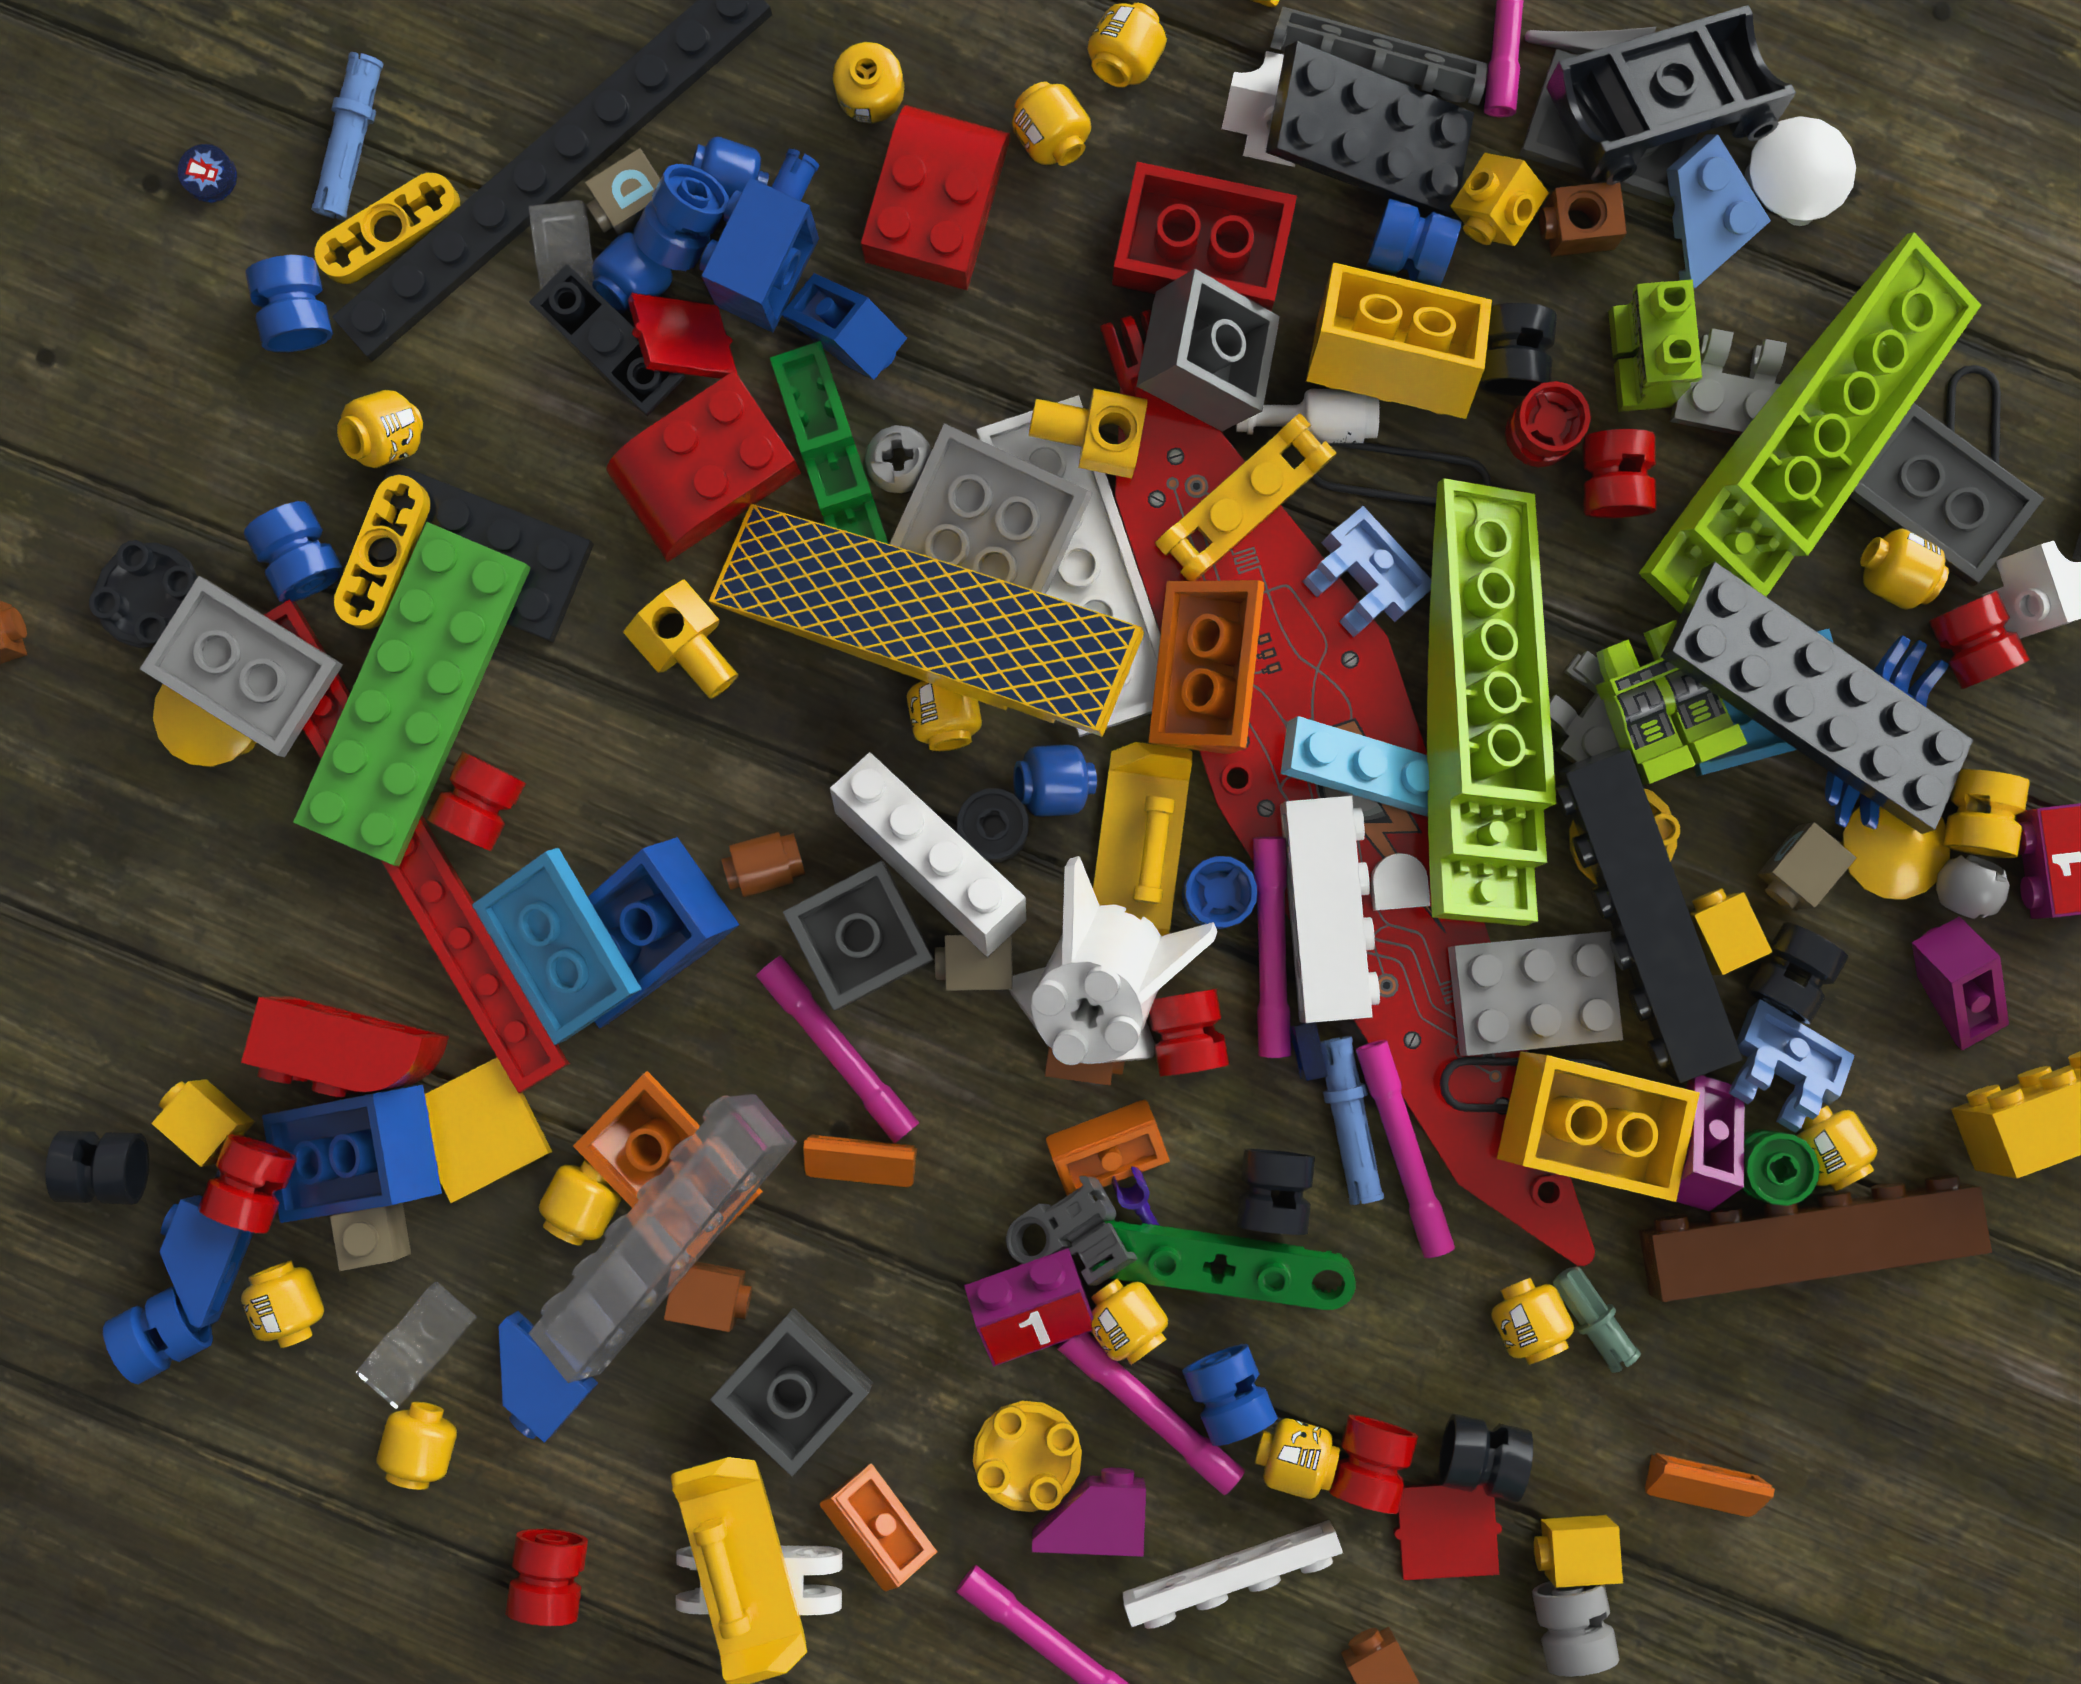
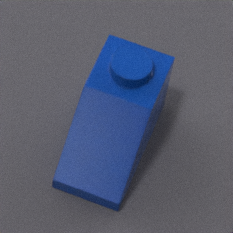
M813 273L781 314L788 322L814 342L821 341L823 348L844 365L873 380L893 362L897 350L907 339L868 297Z
M200 1195L181 1199L179 1204H174L169 1209L161 1227V1234L166 1237L160 1249V1255L189 1324L198 1328L219 1321L254 1233L224 1225L204 1216L198 1210L203 1197Z
M516 1311L506 1317L499 1325L503 1406L512 1413L509 1420L519 1432L530 1439H535L537 1436L545 1443L598 1385V1382L519 1311Z

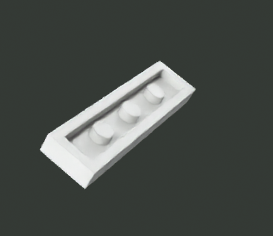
M1330 1520L1124 1591V1606L1131 1627L1144 1623L1147 1629L1156 1628L1176 1618L1175 1612L1194 1605H1196L1198 1610L1214 1608L1228 1600V1593L1248 1587L1251 1592L1268 1589L1281 1581L1279 1575L1299 1568L1302 1573L1322 1570L1333 1563L1332 1557L1342 1554L1343 1551L1335 1529Z

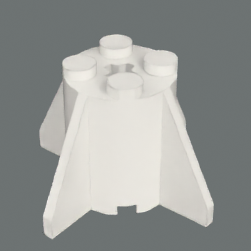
M1080 856L1070 858L1065 866L1063 934L1047 966L1014 975L1012 989L1009 990L1045 1043L1052 1048L1056 1059L1064 1064L1076 1065L1080 1062L1084 1064L1109 1063L1152 1058L1155 1053L1154 1046L1156 1044L1146 1020L1158 990L1214 942L1217 929L1214 922L1161 936L1154 924L1144 916L1140 920L1132 914L1125 913L1126 907L1115 904L1099 906Z

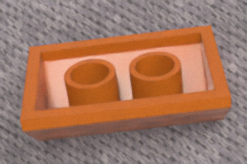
M1259 580L1167 581L1148 743L1223 754H1232L1246 748L1264 582Z
M648 1071L573 1145L686 1265H689L763 1192Z

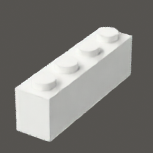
M869 752L830 787L835 814L985 956L988 957L1027 920L1025 896L873 754Z
M1352 796L1286 801L1280 804L1282 833L1283 837H1286L1287 888L1299 1021L1313 1023L1372 1017L1371 1005H1379L1380 989L1377 973L1368 972L1366 950H1374L1375 935L1372 918L1363 917L1361 896L1369 895L1370 892L1367 863H1358L1356 841L1364 840L1365 836L1361 807L1353 808Z

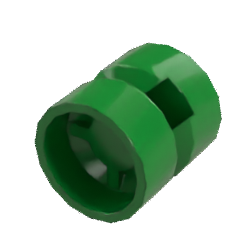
M1754 1129L1744 1132V1187L1739 1192L1756 1200L1783 1206L1799 1203L1813 1192L1819 1178V1163L1814 1150L1805 1140L1793 1134L1773 1130Z

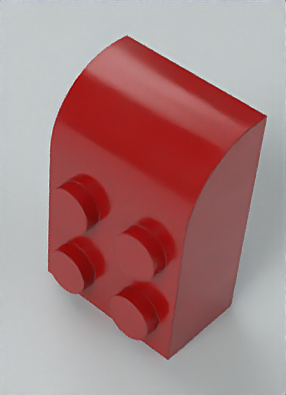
M905 105L898 116L862 237L861 247L865 263L968 291L1009 147L1010 133Z
M735 370L632 438L616 452L606 467L608 475L667 562L746 511L750 504L755 505L801 474L795 459Z
M293 996L258 997L241 1063L259 1067L257 1077L285 1084H291L292 1080L303 1082L311 1080L313 1081L312 1091L329 1096L345 1097L346 1093L360 1095L361 1092L404 1087L422 1080L439 1064L444 1055L449 1036Z

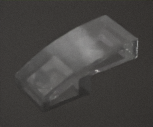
M583 200L529 206L540 289L566 264L574 269L592 287V283L595 280L592 273L594 261L591 254L587 209Z
M436 1281L426 1289L400 1323L386 1334L355 1373L397 1409L475 1321L477 1316Z

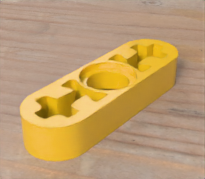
M437 173L421 174L322 235L315 247L316 263L330 279L337 283L351 284L357 282L417 244L460 206L459 195L444 176ZM431 190H434L439 196L442 195L439 198L442 207L436 211H433L428 205L425 206L427 204L425 194ZM408 204L420 223L414 226L411 218L401 207ZM388 215L400 218L402 229L396 239L382 242L375 238L374 228L379 219ZM362 232L365 240L375 249L373 252L368 253L362 247V243L356 237L358 233ZM340 246H343L348 252L351 251L348 254L351 263L344 268L335 262L337 256L334 250Z
M394 475L385 479L378 486L334 596V606L339 617L359 629H372L382 623L430 510V498L427 491L408 476ZM406 489H409L408 496L415 501L412 509L402 508L398 515L396 524L406 529L404 535L401 536L391 528L379 525L382 518L393 524L397 508L390 503L391 498L394 494L403 496ZM380 538L392 539L397 548L395 559L385 567L373 566L368 556L371 544ZM364 569L373 576L386 580L383 587L372 581L368 591V598L375 602L374 607L371 611L362 610L359 616L356 617L357 608L352 606L350 602L353 595L363 596L370 581L359 577L361 570Z

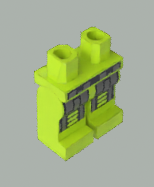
M1693 279L1637 284L1633 288V300L1628 305L1613 306L1608 311L1613 358L1635 356L1634 358L1618 359L1614 364L1618 412L1670 408L1691 387V382H1698L1702 379Z
M1676 620L1643 633L1655 660L1649 664L1639 666L1629 639L1596 652L1600 671L1604 678V682L1595 685L1600 699L1604 700L1605 709L1620 748L1630 750L1642 785L1654 783L1693 767L1695 764L1705 762L1748 744L1739 724H1733L1722 698L1661 657L1677 623Z

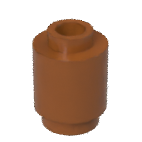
M778 831L729 845L731 856L721 859L730 890L741 888L743 897L794 884L793 878L806 875L794 833L780 836Z

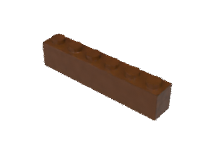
M1941 1175L1926 1178L1925 1188L1906 1190L1905 1183L1875 1185L1871 1187L1872 1195L1852 1198L1850 1191H1834L1816 1195L1818 1204L1797 1207V1203L1783 1206L1764 1202L1762 1203L1764 1212L1744 1215L1742 1207L1719 1208L1708 1211L1710 1220L1689 1223L1687 1215L1660 1217L1654 1219L1655 1228L1639 1230L1649 1295L1662 1302L1992 1253L1981 1186L1960 1182L1959 1175Z

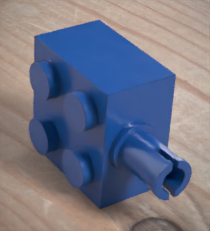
M788 149L786 158L772 187L749 177L743 192L736 190L732 194L724 212V221L727 224L719 241L712 239L708 243L700 261V270L703 271L702 278L715 305L774 333L782 316L781 314L785 310L819 240L810 205L801 200L820 165L807 154H804L802 160L799 159L800 151L795 149Z

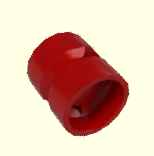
M1559 381L1540 384L1526 395L1508 418L1505 430L1508 447L1513 455L1526 465L1538 468L1554 465L1564 459L1588 432L1591 420L1589 404L1583 394L1570 384Z
M1615 429L1586 435L1583 438L1584 469L1592 473V478L1584 483V513L1587 516L1596 518H1631L1654 513L1656 511V480L1649 476L1647 471L1656 465L1655 434L1647 430Z
M1994 591L1929 620L1940 647L1952 649L1954 653L1948 664L1960 689L1983 682L2030 660L2018 633L2006 631L2004 627L2010 616L1998 591Z
M462 751L451 771L450 781L455 787L454 791L440 792L427 820L472 844L492 851L505 826L498 813L500 810L511 809L513 804L516 805L526 783Z
M1216 989L1154 999L1149 1012L1151 1030L1161 1034V1041L1154 1046L1160 1077L1198 1072L1229 1065L1225 1036L1215 1031L1214 1025L1221 1019Z
M234 1134L227 1135L216 1161V1166L220 1170L221 1175L209 1180L198 1207L199 1212L216 1222L254 1233L269 1232L280 1204L274 1195L275 1191L286 1188L297 1161L296 1156L282 1148L257 1139Z
M1348 1415L1341 1446L1348 1453L1349 1458L1338 1461L1329 1493L1338 1499L1362 1508L1387 1514H1397L1405 1490L1404 1480L1398 1474V1470L1411 1466L1419 1436L1407 1429L1381 1420L1360 1415Z
M527 1529L517 1532L512 1567L520 1573V1576L510 1580L505 1615L521 1623L540 1626H563L576 1622L582 1586L574 1581V1578L579 1575V1572L584 1570L588 1539L574 1532L556 1529Z

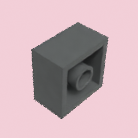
M1193 269L1155 292L1137 387L1220 431H1224L1261 413L1264 406L1280 316L1199 270Z
M883 861L783 911L833 1011L840 1010L935 960L887 865Z
M792 1308L722 1384L710 1400L789 1475L793 1476L869 1394L873 1382L797 1310Z

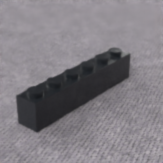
M1616 747L1555 770L1560 784L1555 785L1556 801L1562 814L1565 817L1572 815L1579 835L1572 838L1573 846L1583 868L1591 866L1598 886L1591 889L1592 898L1603 920L1610 918L1616 934V938L1610 940L1611 950L1619 968L1622 971L1629 969L1635 989L1628 991L1629 998L1638 1019L1641 1022L1647 1020L1654 1039L1647 1041V1046L1655 1067L1659 1072L1666 1070L1668 1075L1682 1083L1743 1060L1630 750Z

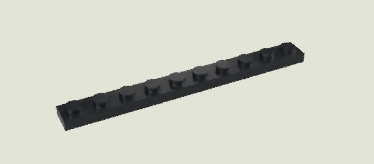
M697 0L334 314L332 318L373 362L772 16L770 6L764 0Z

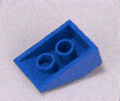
M678 837L642 848L588 896V899L642 989L594 1022L599 1028L606 1026L705 955L739 926L735 917Z
M423 1085L262 1115L266 1143L282 1148L297 1158L286 1188L275 1191V1196L280 1202L278 1207L280 1223L390 1206L442 1194Z

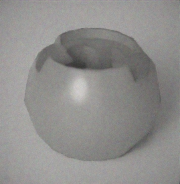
M894 425L882 429L872 437L866 448L864 463L868 476L876 486L887 492L902 494L915 489L930 456L931 447L920 432L910 427ZM903 448L906 456L913 457V459L905 461L904 470L894 471L892 463L884 462V460L893 458V449Z
M1960 855L1957 858L1948 860L1939 871L1936 891L1939 902L1944 907L1960 915L1975 919L1979 915L1985 918L1986 916L1997 914L2007 901L2010 885L2005 870L1998 865L1973 855H1969L1966 859Z

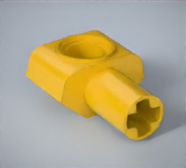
M1095 388L1092 391L1089 409L1036 399L1028 436L1081 447L1078 468L1132 479L1137 462L1148 399ZM1104 424L1118 425L1124 431L1126 440L1120 444H1110L1101 438L1099 427Z
M685 579L661 592L636 614L623 631L626 637L658 673L667 671L678 662L709 699H713L725 691L738 677V673L706 638L717 628L720 619ZM672 613L681 614L684 618V626L680 634L670 639L661 638L658 627L663 617Z

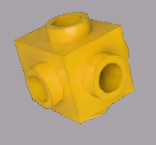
M1484 153L1451 204V208L1464 222V232L1476 242L1490 245L1493 241L1516 246L1549 192L1524 160Z

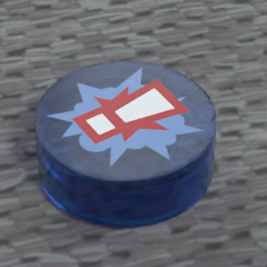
M200 144L190 148L183 154L178 165V177L182 186L196 199L203 202H217L226 198L233 191L237 182V170L233 161L220 148L210 144Z

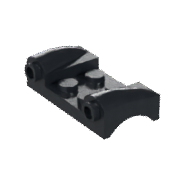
M1749 5L1558 62L1546 86L1567 135L1591 180L1594 182L1606 180L1608 185L1621 183L1631 177L1636 172L1637 164L1646 149L1729 124L1734 138L1747 137L1749 141L1760 140L1777 128L1779 118L1796 94L1792 84L1778 79L1764 63L1757 46L1753 13Z

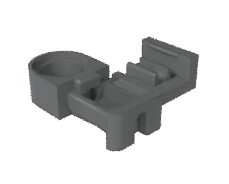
M1080 1176L1079 1179L1083 1186L1052 1207L1049 1204H1038L1014 1220L1008 1229L1006 1244L1011 1256L1022 1264L1069 1248L1071 1255L1078 1253L1086 1269L1081 1271L1087 1284L1099 1285L1136 1261L1137 1257L1134 1252L1126 1251L1112 1224H1105L1103 1221H1113L1116 1217V1210L1099 1180L1095 1177ZM1093 1195L1098 1199L1096 1202L1093 1199ZM1032 1224L1041 1226L1046 1234L1045 1248L1036 1256L1027 1253L1022 1242L1025 1230ZM1113 1255L1114 1258L1094 1272L1091 1268Z

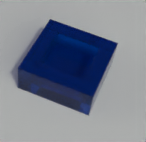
M1316 1022L1291 1025V1038L1300 1079L1309 1081L1327 1077Z

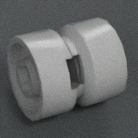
M1548 1581L1533 1589L1532 1596L1537 1621L1540 1626L1548 1629L1542 1636L1541 1641L1549 1673L1568 1677L1585 1676L1600 1673L1618 1664L1620 1659L1614 1629L1603 1622L1610 1614L1605 1585L1556 1588L1551 1581Z

